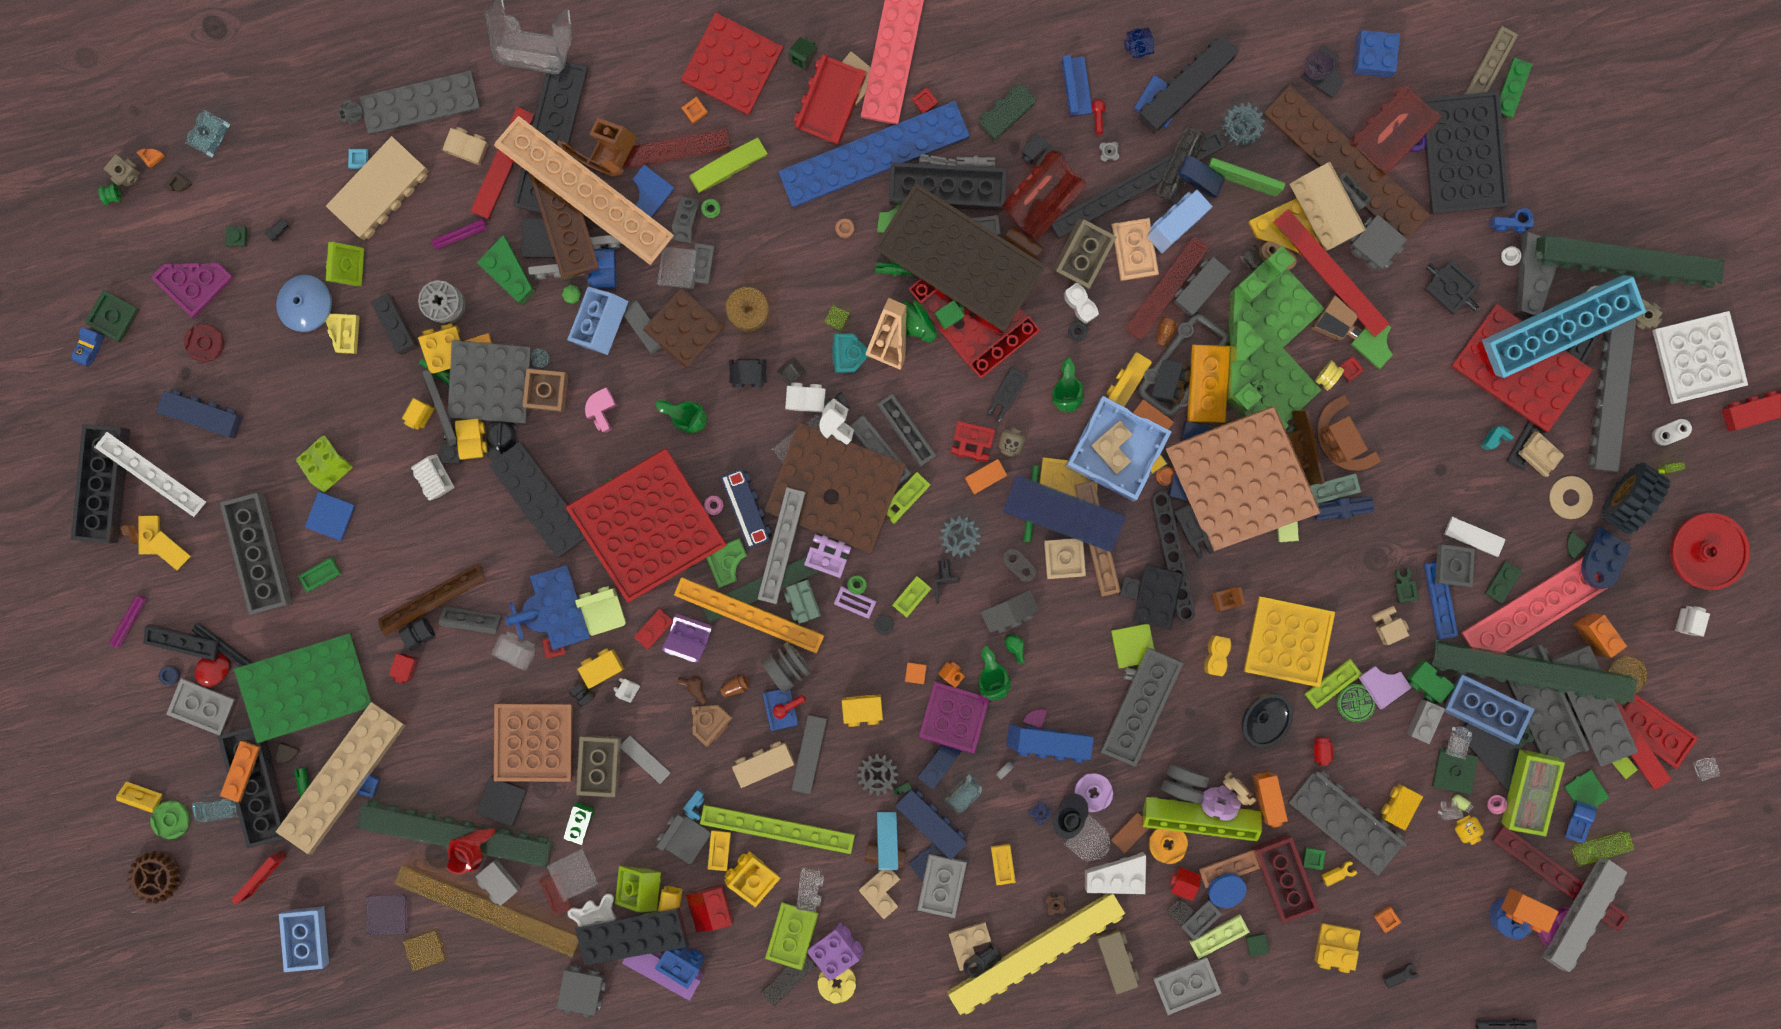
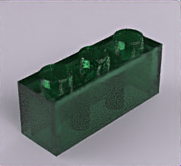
M1022 83L1018 87L1014 85L1007 92L1008 96L1005 99L1000 98L993 105L994 109L990 112H984L979 117L978 126L993 143L1036 105L1037 99Z

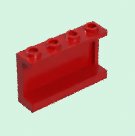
M823 54L822 58L819 57L816 62L815 68L817 71L815 76L812 75L808 82L810 89L808 94L803 95L801 105L803 106L801 111L796 113L794 123H796L795 127L797 129L840 145L868 73L865 70L857 69Z

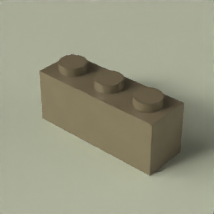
M1118 928L1096 935L1115 993L1119 994L1137 988V981L1140 979L1137 970L1132 969L1131 963L1134 961L1131 952L1125 949L1124 944H1127L1124 932L1120 933Z

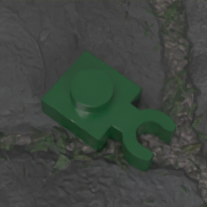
M1405 568L1406 574L1403 577L1400 575L1399 570H1395V577L1400 582L1394 584L1398 603L1419 600L1416 582L1414 580L1409 581L1411 576L1409 568Z

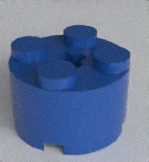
M1506 897L1497 899L1490 908L1492 926L1498 932L1512 939H1522L1532 931L1529 928L1531 924L1524 921L1522 925L1505 916L1506 912L1501 909V906Z

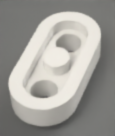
M1678 419L1656 428L1652 433V439L1659 446L1669 445L1688 437L1692 431V426L1689 421ZM1681 425L1684 426L1683 432L1680 430ZM1663 433H1666V434H1667V438H1666V439H1664V438L1662 437V434H1663Z

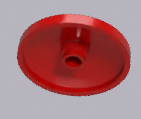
M1717 513L1698 514L1684 521L1674 533L1670 545L1671 562L1678 576L1687 584L1703 590L1723 589L1736 582L1744 573L1750 557L1749 542L1744 530L1733 519Z

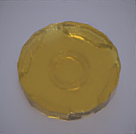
M1623 656L1616 658L1610 664L1607 670V680L1613 690L1620 694L1631 695L1638 693L1643 685H1645L1647 671L1643 663L1636 658Z

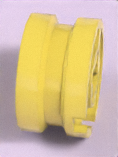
M1331 360L1319 373L1315 382L1324 385L1323 388L1328 391L1338 381L1344 369L1337 367L1336 363Z

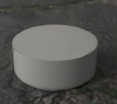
M1008 762L996 773L998 778L1001 780L1014 768V765Z

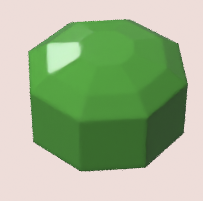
M569 285L564 288L562 296L567 303L575 304L580 301L582 293L579 287Z

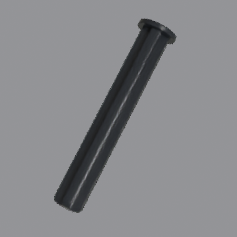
M196 623L192 628V632L198 636L219 640V652L239 667L253 663L201 623Z

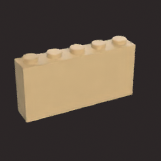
M391 136L326 207L359 238L363 240L369 239L374 235L378 225L384 224L388 219V215L401 206V201L414 192V187L427 178L429 170Z

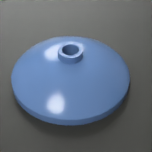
M299 275L288 280L280 289L276 300V309L280 320L288 328L298 332H309L319 328L327 320L332 308V297L328 287L323 281L311 275Z

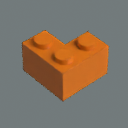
M1512 888L1509 889L1501 906V909L1506 912L1505 916L1522 925L1525 921L1531 924L1529 928L1539 933L1542 930L1549 933L1559 912Z

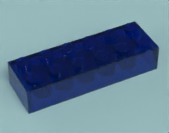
M1018 474L1003 509V512L1111 553L1126 518V515Z

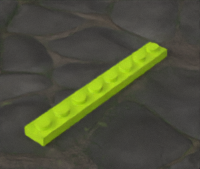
M705 804L703 805L700 821L701 825L851 854L855 836L852 833Z

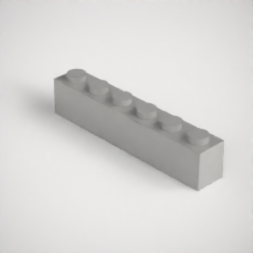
M1598 859L1542 955L1544 959L1567 972H1570L1576 966L1577 959L1586 949V943L1595 933L1597 924L1605 916V910L1614 900L1619 886L1624 883L1627 874L1625 870L1608 859Z

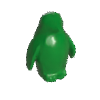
M916 300L913 301V304L908 301L902 302V304L906 305V335L917 336L928 343L933 342L937 337V332L926 309Z

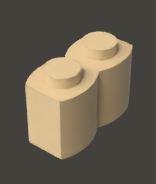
M456 127V130L450 128L442 150L481 166L489 146L485 141L486 138L474 134V137L467 135L468 131Z

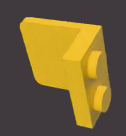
M452 323L442 325L441 329L437 331L431 328L422 331L423 335L418 337L431 373L450 369L452 340H460L458 324L453 326Z

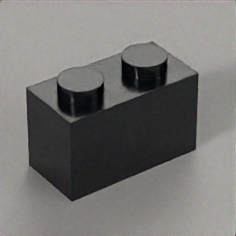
M1163 360L1152 396L1161 402L1180 405L1185 395L1186 383L1190 379V368L1184 363Z

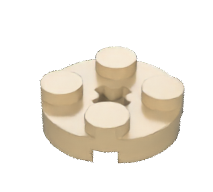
M1231 772L1227 773L1224 776L1225 780L1223 783L1229 790H1235L1238 793L1236 797L1243 805H1252L1257 801L1254 797L1250 798L1252 793L1238 778H1231L1234 774Z

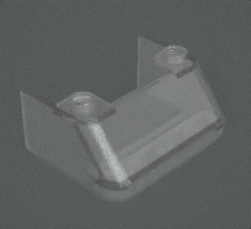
M495 0L485 11L492 56L496 62L502 65L551 74H559L563 70L572 40L569 9H564L552 23L553 36L522 31L519 21L514 16L505 14L503 0Z

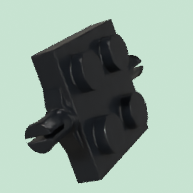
M1450 260L1440 270L1432 263L1427 265L1425 269L1433 275V278L1424 290L1452 315L1463 305H1467L1473 312L1479 308V305L1471 298L1480 285L1455 262Z

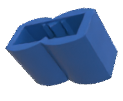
M595 249L594 253L599 269L588 274V284L592 285V288L599 290L617 289L616 251L614 249Z

